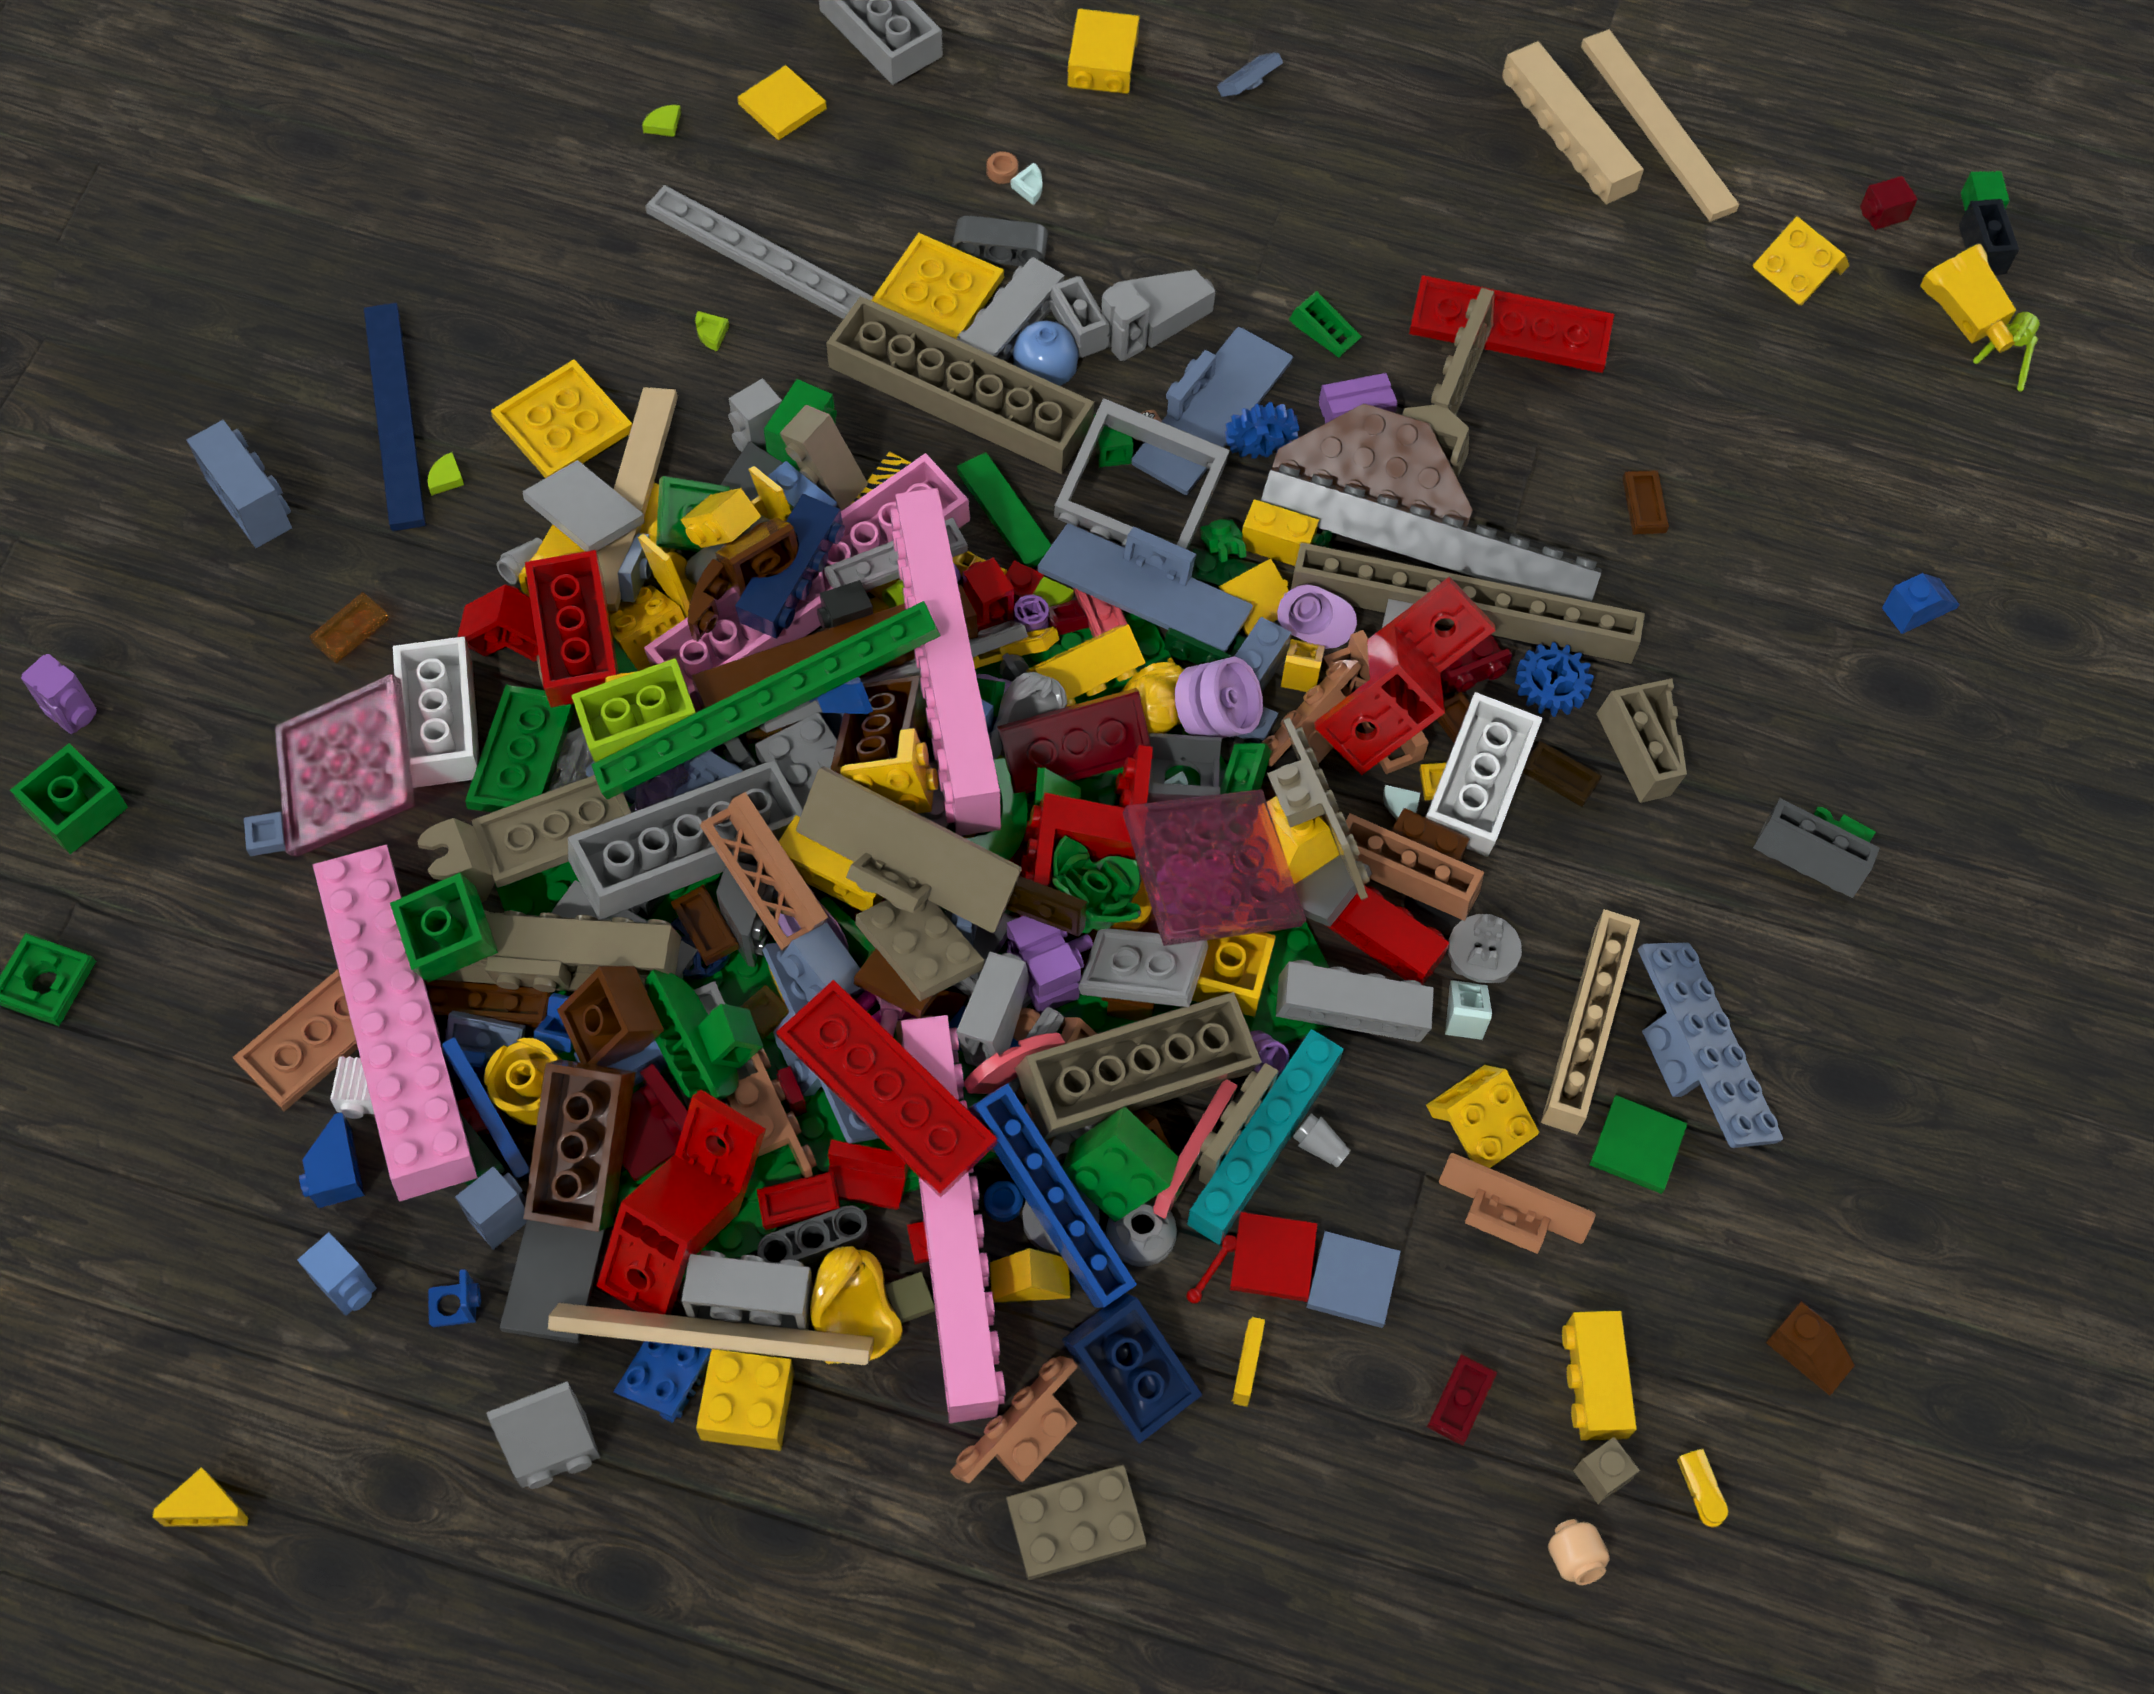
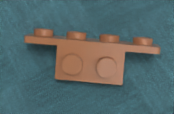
M1339 660L1332 664L1326 671L1327 676L1324 680L1306 692L1303 697L1305 701L1296 710L1291 711L1283 718L1290 717L1295 729L1303 728L1309 743L1307 748H1312L1318 764L1331 751L1333 746L1315 729V721L1346 698L1340 690L1362 667L1357 660ZM1283 719L1281 721L1282 726L1276 733L1261 742L1266 743L1272 751L1267 766H1272L1292 745Z
M762 1047L751 1058L757 1073L738 1080L739 1084L736 1091L726 1099L731 1108L766 1128L757 1157L788 1144L803 1177L813 1176L811 1168L817 1166L815 1158L808 1144L801 1147L796 1134L801 1133L800 1126L793 1111L786 1113L781 1104L782 1101L786 1100V1097L778 1079L771 1081L766 1072V1069L770 1068L771 1065Z
M1454 1153L1449 1155L1439 1179L1441 1185L1474 1198L1465 1220L1466 1224L1538 1254L1547 1230L1577 1243H1584L1596 1216L1592 1211Z
M1062 1356L1047 1361L1039 1370L1040 1376L1032 1385L1021 1389L1013 1397L1011 1402L1013 1405L1002 1416H998L988 1423L984 1429L985 1435L975 1445L967 1447L959 1454L956 1459L957 1464L951 1470V1474L956 1479L970 1483L996 1456L1016 1480L1024 1482L1077 1424L1052 1394L1078 1368V1364L1073 1359Z

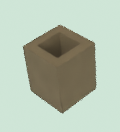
M1613 1437L1583 1458L1573 1471L1599 1504L1628 1484L1640 1470L1616 1438Z

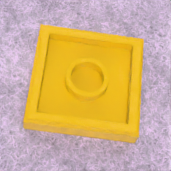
M786 65L738 96V104L778 141L827 109L826 101Z

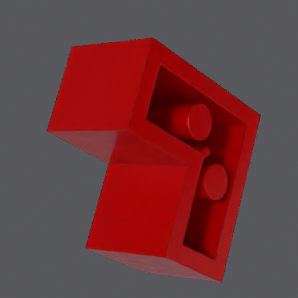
M994 557L984 562H976L963 571V589L977 614L978 632L1009 620L1014 621V588Z
M504 584L465 605L457 637L465 636L469 649L486 657L507 647L534 662L537 661V655L539 654L530 597L523 594L518 588Z

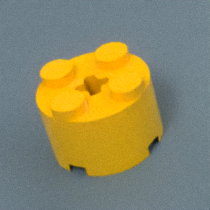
M521 1038L517 1039L518 1042L508 1047L502 1046L492 1055L485 1069L484 1083L487 1086L489 1098L498 1108L520 1124L535 1126L538 1120L545 1064L561 1060L562 1058L540 1040Z

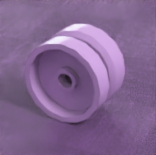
M1234 656L1188 667L1179 675L1175 687V705L1178 718L1185 731L1191 736L1221 737L1222 739L1253 732L1260 722L1263 712V696L1260 683L1253 669L1240 658Z

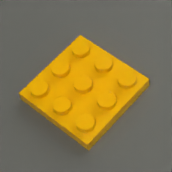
M918 233L871 301L956 339L961 331H967L974 323L978 312L985 307L1004 279V270Z
M575 360L570 361L491 410L493 419L545 478L577 460L583 464L629 435L632 428L630 420Z

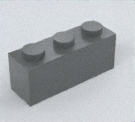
M1779 798L1762 826L1753 847L1767 857L1776 859L1797 870L1799 873L1807 875L1851 898L1855 896L1872 870L1880 849Z

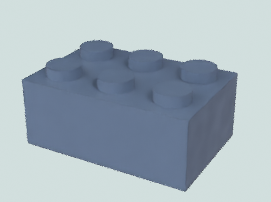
M221 420L187 439L205 480L255 548L292 528L287 517L291 510L280 495L283 492L272 475L267 477L263 472L265 467L255 452L249 453L245 449L248 447V444L238 429L232 431L226 422Z

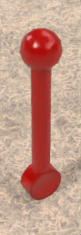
M1227 1235L1223 1238L1222 1249L1196 1287L1187 1292L1186 1297L1190 1303L1195 1304L1201 1300V1292L1228 1252L1235 1250L1236 1238L1234 1236Z

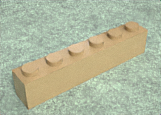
M1539 41L1507 54L1502 75L1506 85L1514 90L1523 106L1531 111L1540 127L1548 132L1555 141L1557 148L1565 153L1572 162L1574 169L1581 173L1590 184L1592 191L1598 194L1605 204L1637 191L1644 169Z
M1605 909L1599 918L1593 933L1541 1123L1578 1135L1587 1118L1640 920Z

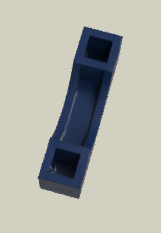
M806 494L801 495L786 522L791 523L794 527L798 552L795 560L786 570L777 575L760 578L752 577L735 605L739 623L776 639L783 628L788 629L795 616L796 606L800 600H805L809 595L812 579L816 572H821L828 561L829 550L833 544L840 542L845 530L839 508Z

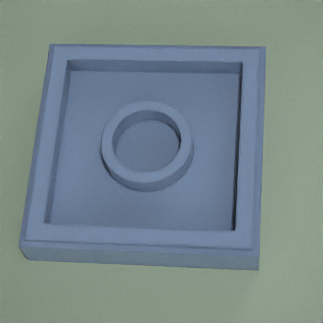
M1325 1231L1306 1308L1383 1328L1401 1251Z

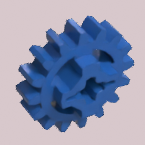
M1269 402L1266 407L1257 403L1254 407H1251L1252 410L1243 408L1241 416L1232 415V422L1226 423L1225 436L1227 445L1230 446L1232 453L1239 451L1240 457H1244L1247 454H1251L1252 459H1255L1259 454L1269 457V455L1273 454L1272 451L1277 453L1279 448L1298 438L1297 431H1299L1297 416L1294 415L1292 408L1286 410L1285 404H1280L1275 408L1272 402Z
M1552 642L1549 650H1546L1542 644L1537 646L1535 653L1528 650L1524 660H1520L1516 670L1515 684L1520 685L1518 695L1528 696L1526 702L1528 707L1534 703L1539 705L1538 713L1540 714L1544 712L1545 708L1550 709L1552 716L1555 717L1559 709H1562L1566 715L1571 713L1573 706L1580 709L1584 700L1589 697L1592 689L1590 686L1594 679L1593 675L1588 674L1591 666L1590 663H1580L1582 653L1569 654V645H1566L1563 650H1558L1556 642ZM1557 674V679H1555L1553 684H1550L1551 679Z

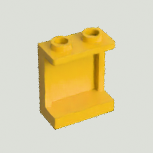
M1078 9L1068 62L1067 85L1080 89L1129 93L1134 51L1138 41L1139 16Z

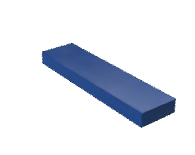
M453 1037L442 1043V1049L515 1179L519 1182L525 1180L530 1175V1169L457 1040Z

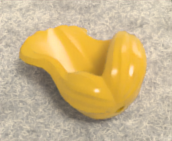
M1172 658L1167 659V662L1154 663L1141 669L1127 682L1121 691L1133 688L1139 690L1148 734H1165L1177 724H1181L1175 705V687L1179 675L1185 669L1177 665Z
M853 1246L838 1247L829 1252L818 1269L810 1306L813 1327L815 1331L874 1337L873 1352L870 1360L876 1359L895 1346L903 1333L901 1320L887 1299L883 1269L877 1258L866 1250H857ZM825 1361L826 1364H840V1362Z

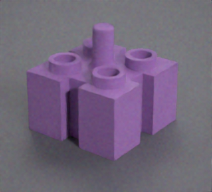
M1021 916L1007 922V937L1009 939L1007 941V953L1014 954L1026 962L1030 978L1026 992L1031 997L1035 1010L1041 1015L1047 1007L1055 1009L1079 998L1078 986L1082 977L1081 968H1084L1080 953L1091 949L1093 942L1091 937L1085 934L1065 943L1063 938L1068 935L1067 932L1029 917Z

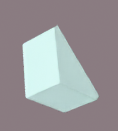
M1451 980L1445 1035L1482 1040L1492 1016L1488 985Z

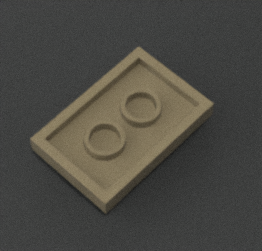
M887 899L856 914L855 925L875 949L879 950L919 1001L974 975L984 967V959L938 905L929 900H926L914 912L899 909Z
M1265 1063L1259 1073L1252 1071L1248 1075L1241 1088L1243 1094L1238 1104L1234 1101L1230 1102L1221 1117L1223 1124L1218 1133L1216 1134L1211 1131L1200 1148L1202 1155L1197 1163L1201 1166L1199 1181L1206 1185L1208 1184L1275 1084L1278 1075L1277 1069Z
M1124 1465L1006 1497L1028 1580L1145 1548L1147 1545Z

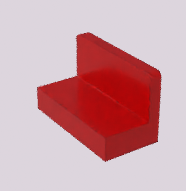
M831 1140L828 1151L830 1164L828 1172L833 1171L835 1175L839 1199L898 1210L909 1166L894 1151Z

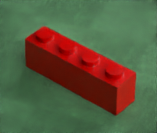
M1364 885L1368 898L1361 900L1358 893H1356L1334 923L1327 927L1404 980H1415L1424 985L1444 959L1450 942L1445 940L1444 936L1437 929L1426 927L1415 920L1407 909L1400 906L1396 907L1384 899L1383 895L1374 887H1366Z

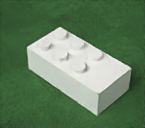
M465 636L393 646L399 766L408 789L472 780L480 756L473 661Z
M1475 692L1425 818L1469 837L1470 841L1467 849L1488 857L1496 843L1542 717Z

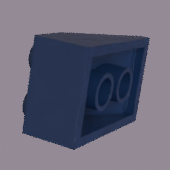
M1124 1293L1061 1339L1083 1373L1139 1444L1202 1396V1393L1138 1298L1130 1294Z

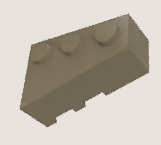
M1673 678L1611 691L1597 712L1603 729L1640 803L1671 796L1687 775L1681 735H1678L1676 726L1678 711L1677 706H1673L1672 700Z

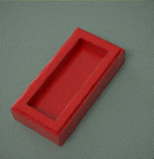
M833 1171L757 1189L762 1224L765 1230L806 1221L841 1208Z

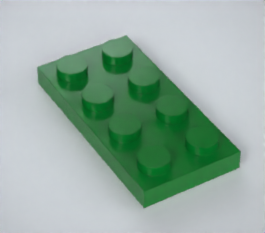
M506 685L465 799L467 809L492 813L547 793L572 720L575 705L568 704L550 707L544 690Z

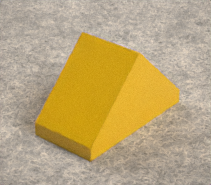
M1291 639L1286 655L1281 687L1307 692L1316 686L1325 646Z
M1029 1248L990 1262L993 1302L1070 1299L1069 1267L1061 1256Z
M202 1467L160 1503L153 1513V1518L165 1527L248 1525V1516Z

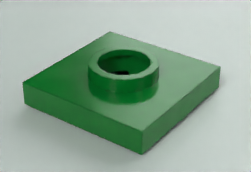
M25 933L0 975V1006L60 1026L96 961L90 955ZM47 972L57 975L55 982L49 987L51 991L45 994L33 991L34 980L39 975Z

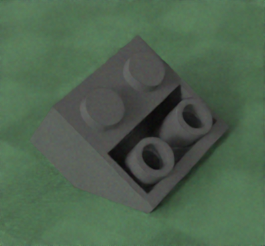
M737 862L741 869L756 873L757 866ZM725 866L716 891L721 915L739 945L738 950L747 966L755 967L758 956H764L762 949L769 943V934H766L768 929L727 866ZM759 882L757 893L763 901L776 904L777 891L774 886Z

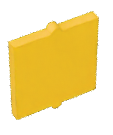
M1271 558L1219 586L1221 591L1253 605L1252 612L1242 626L1246 636L1250 634L1260 617L1271 622L1278 620L1277 609L1280 600L1285 592L1289 591L1287 588L1288 581L1282 579Z

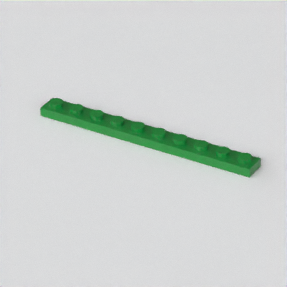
M922 601L591 764L601 794L609 800L940 637L941 635L927 605Z

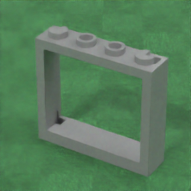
M1103 398L1056 501L1054 517L1067 524L1090 531V533L1108 541L1111 540L1121 544L1125 548L1127 535L1133 528L1132 526L1070 501L1103 427L1107 426L1210 469L1177 543V546L1188 550L1227 463L1229 450Z

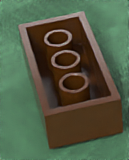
M920 675L863 684L873 711L868 714L844 713L831 770L840 774L841 767L844 765L897 758L900 730L915 728L920 743L925 742L928 728L926 717L927 705L926 699L922 697Z
M562 1059L545 1064L523 1219L596 1232L614 1225L635 1071Z

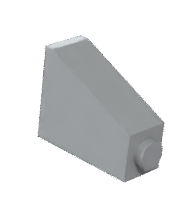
M1196 270L1120 281L1113 285L1118 286L1123 282H1130L1138 291V295H1142L1149 303L1147 344L1151 348L1213 312L1214 286Z
M989 952L956 1031L966 1064L978 1067L994 1054L998 1053L1000 1056L1004 1051L1010 1049L1030 980L1026 962L1014 954L1003 953L1000 955Z

